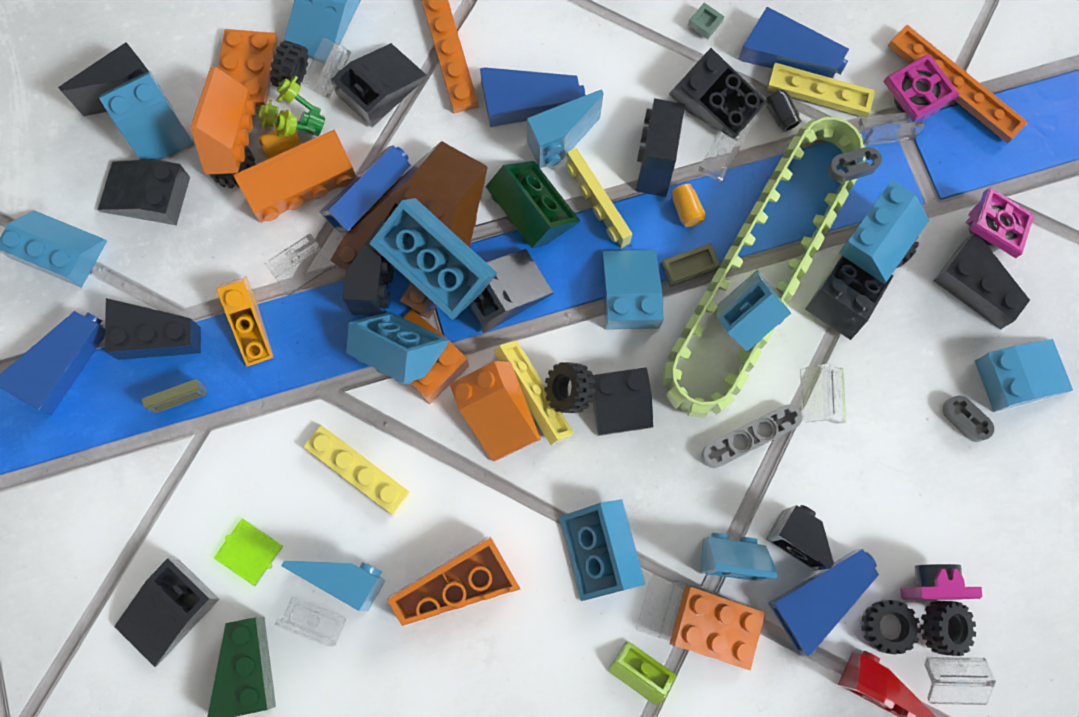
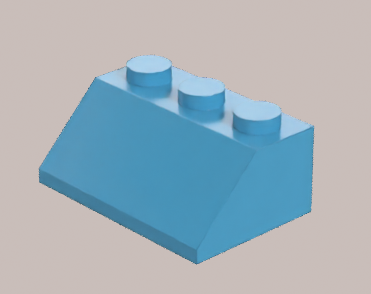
M892 179L842 247L839 254L885 284L929 222L916 194Z
M34 210L7 224L0 237V252L10 259L82 288L107 240Z
M392 312L349 322L346 353L355 357L359 362L366 363L375 368L377 372L394 378L398 383L410 384L412 381L427 375L448 346V339Z
M622 499L601 502L559 516L580 601L645 585Z

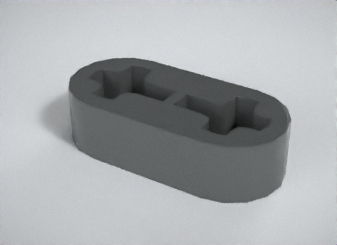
M864 147L839 154L829 164L828 175L832 180L839 183L870 175L881 164V154L873 147ZM864 157H865L867 160H872V161H873L871 165H869L868 162H863V163H860V162L862 161V159H863ZM838 164H840L841 167L850 166L845 171V173L842 169L837 170L836 168Z
M960 395L954 396L944 403V416L971 441L981 442L993 435V422L968 398ZM957 404L962 406L960 409L961 413L959 414L954 413L955 405ZM980 423L983 426L981 428L982 433L977 434L975 432L976 425Z

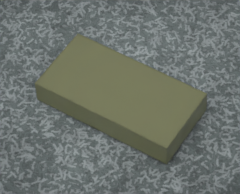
M711 243L661 260L660 263L670 287L717 271L721 265Z
M194 379L142 398L145 409L156 414L205 396L208 393L205 385L199 380Z

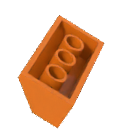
M210 67L190 128L204 174L238 173L240 163L244 162L245 159L244 148L249 144L248 133L253 129L252 118L257 113L255 100H251L249 90L217 67Z
M334 129L235 174L234 177L253 213L262 223L275 220L279 217V214L288 210L299 209L305 202L312 199H320L331 190L338 187H346L356 177V174Z

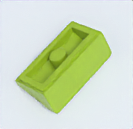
M628 640L608 670L612 675L654 705H658L666 697L676 677V674Z

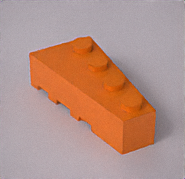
M489 536L388 597L387 601L401 626L439 615L440 613L520 590V587L492 538Z

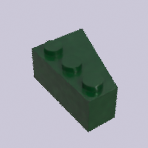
M254 617L225 623L207 717H236L276 707L265 617Z

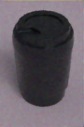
M781 89L766 98V108L783 132L792 130L802 122L799 117L800 114L787 91Z

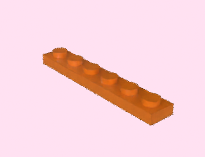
M421 0L453 112L458 113L478 108V100L449 1Z
M906 25L888 44L889 48L909 64L929 53L958 91L959 95L954 101L1007 144L1028 123L1022 116L909 25Z

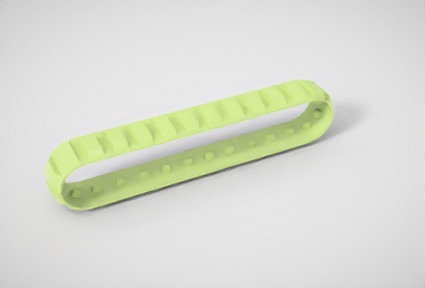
M824 116V118L819 120H810L799 129L726 254L720 268H718L707 288L708 291H705L694 311L696 314H692L681 333L684 338L679 337L668 358L672 362H666L662 376V384L667 386L668 391L665 397L675 409L680 407L682 410L687 411V416L705 418L710 411L717 415L734 401L732 394L737 395L742 390L749 377L746 372H750L762 353L760 349L769 341L775 328L749 351H740L738 358L742 361L736 375L728 373L724 381L729 385V388L724 396L718 391L711 396L713 402H704V398L700 397L690 398L687 395L686 389L684 387L680 388L677 380H681L682 371L675 369L678 359L688 360L692 353L686 347L692 335L701 337L705 330L699 324L705 312L714 314L718 307L712 301L718 289L727 291L731 283L725 278L730 267L739 269L743 263L738 253L743 245L752 246L756 240L750 232L755 223L765 224L768 216L763 212V209L768 201L775 203L778 201L780 194L775 188L780 180H790L792 173L787 167L792 159L801 160L805 152L800 148L801 145L807 142L811 144L815 140H825L836 145L843 153L865 147L862 135L848 121L837 117ZM857 179L840 182L841 185L836 194H827L824 201L829 207L824 216L816 214L812 221L817 226L811 238L804 236L800 244L805 248L799 260L791 259L788 265L793 271L787 282L779 281L775 288L780 293L779 298L786 307L788 306V301L797 290L800 279L808 270L812 257L825 239V234L837 217V212L848 197V192Z

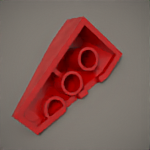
M864 650L862 654L851 653L839 680V686L897 717H936L889 668L879 663L880 658Z

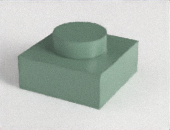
M704 2L689 19L688 26L706 39H709L722 24L725 16Z

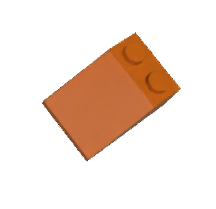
M413 309L403 317L446 338ZM448 340V346L427 375L412 381L410 385L431 404L449 384L454 382L469 367L468 359Z
M493 361L449 384L458 410L492 461H497L541 440L511 362Z

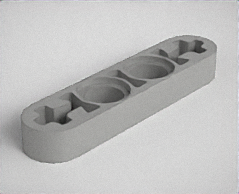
M784 405L710 442L702 451V460L710 468H719L794 430L802 422V413L794 405ZM784 411L788 415H794V419L791 420L793 425L788 421L777 427L776 421L785 416ZM759 423H766L770 426L771 435L764 438L757 433ZM741 435L746 439L747 446L744 450H738L733 446L732 439L734 436ZM725 441L728 451L719 457L720 462H717L716 459L711 460L708 456L711 453L710 448L718 451L725 447L722 443Z

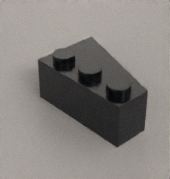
M654 98L652 109H646L644 124H648V127L643 126L640 143H645V145L639 147L637 162H641L636 192L667 197L677 159L685 104Z
M974 232L960 244L933 280L1000 330L1016 321L1030 301L984 240Z
M106 298L105 352L117 360L201 353V327L191 318Z

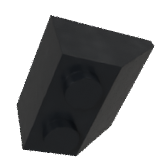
M647 367L591 376L592 379H595V384L592 385L595 388V393H592V397L594 398L593 408L598 436L653 428L652 392Z
M795 505L782 510L766 540L814 571L831 569L834 561L823 521L815 517L816 512L805 505H800V507Z

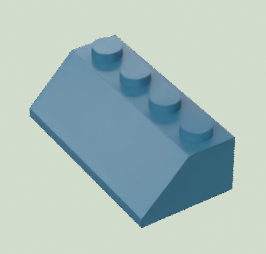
M416 198L402 200L369 243L452 320L471 304L497 275V272Z

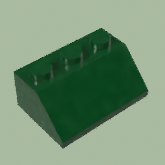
M535 161L503 165L485 186L492 199L499 204L507 215V219L514 224L521 233L523 240L531 248L547 245L580 222V219Z

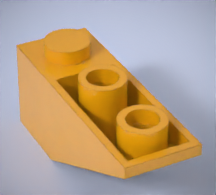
M247 276L220 284L216 291L246 367L273 358L259 307Z

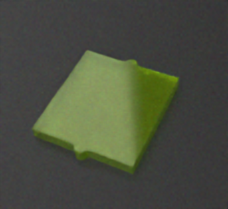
M242 518L232 533L225 536L226 541L214 556V559L251 585L256 586L267 569L272 568L271 563L283 548V545Z

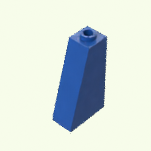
M766 7L743 45L738 60L768 68H773L774 64L778 63L833 78L836 73L841 75L846 67L848 60L844 58L849 48Z
M487 67L480 68L481 84L490 127L527 121L529 117L586 95L584 85H579L577 75Z
M394 145L387 147L319 212L338 232L349 231L410 168L411 164L407 161L409 159L408 155L400 147L395 148Z
M76 311L72 312L0 374V388L37 410L52 415L104 339L105 328L100 326L102 320L89 312L85 316Z
M863 549L850 552L834 562L831 569L821 570L768 603L799 655L809 656L879 576L875 569L877 564L868 552H864Z

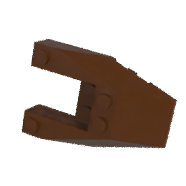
M439 142L405 172L343 237L330 261L346 271L379 223L387 221L402 200L416 198L471 248V239L477 221V211L488 167L445 142ZM412 282L400 300L403 304L430 319L437 307Z

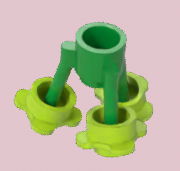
M296 75L290 81L285 78L279 83L277 92L280 95L276 101L279 103L283 99L289 104L293 99H296L310 111H303L299 121H297L296 115L291 114V110H281L278 114L279 107L272 105V100H269L266 106L262 105L260 110H258V120L263 121L261 129H265L266 125L274 127L277 137L292 136L295 130L304 131L318 137L325 123V117L319 115L321 109L313 106L298 94L301 86L295 82L298 78Z

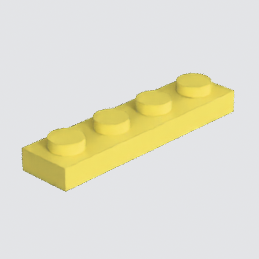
M775 63L772 68L767 86L768 91L776 92L784 89L789 93L790 97L865 118L870 113L875 90L778 63Z
M577 147L567 152L566 170L571 178L575 177L579 182V190L585 199H590L597 219L599 221L603 220L608 227L606 231L612 242L617 241L620 248L630 244L632 232Z
M518 341L499 345L493 351L499 361L512 363L530 413L550 445L565 440L574 434L563 414L554 411L555 408L549 406L551 401L546 400L548 393L544 392L545 385Z
M322 425L303 446L392 515L396 513L410 494L407 489Z

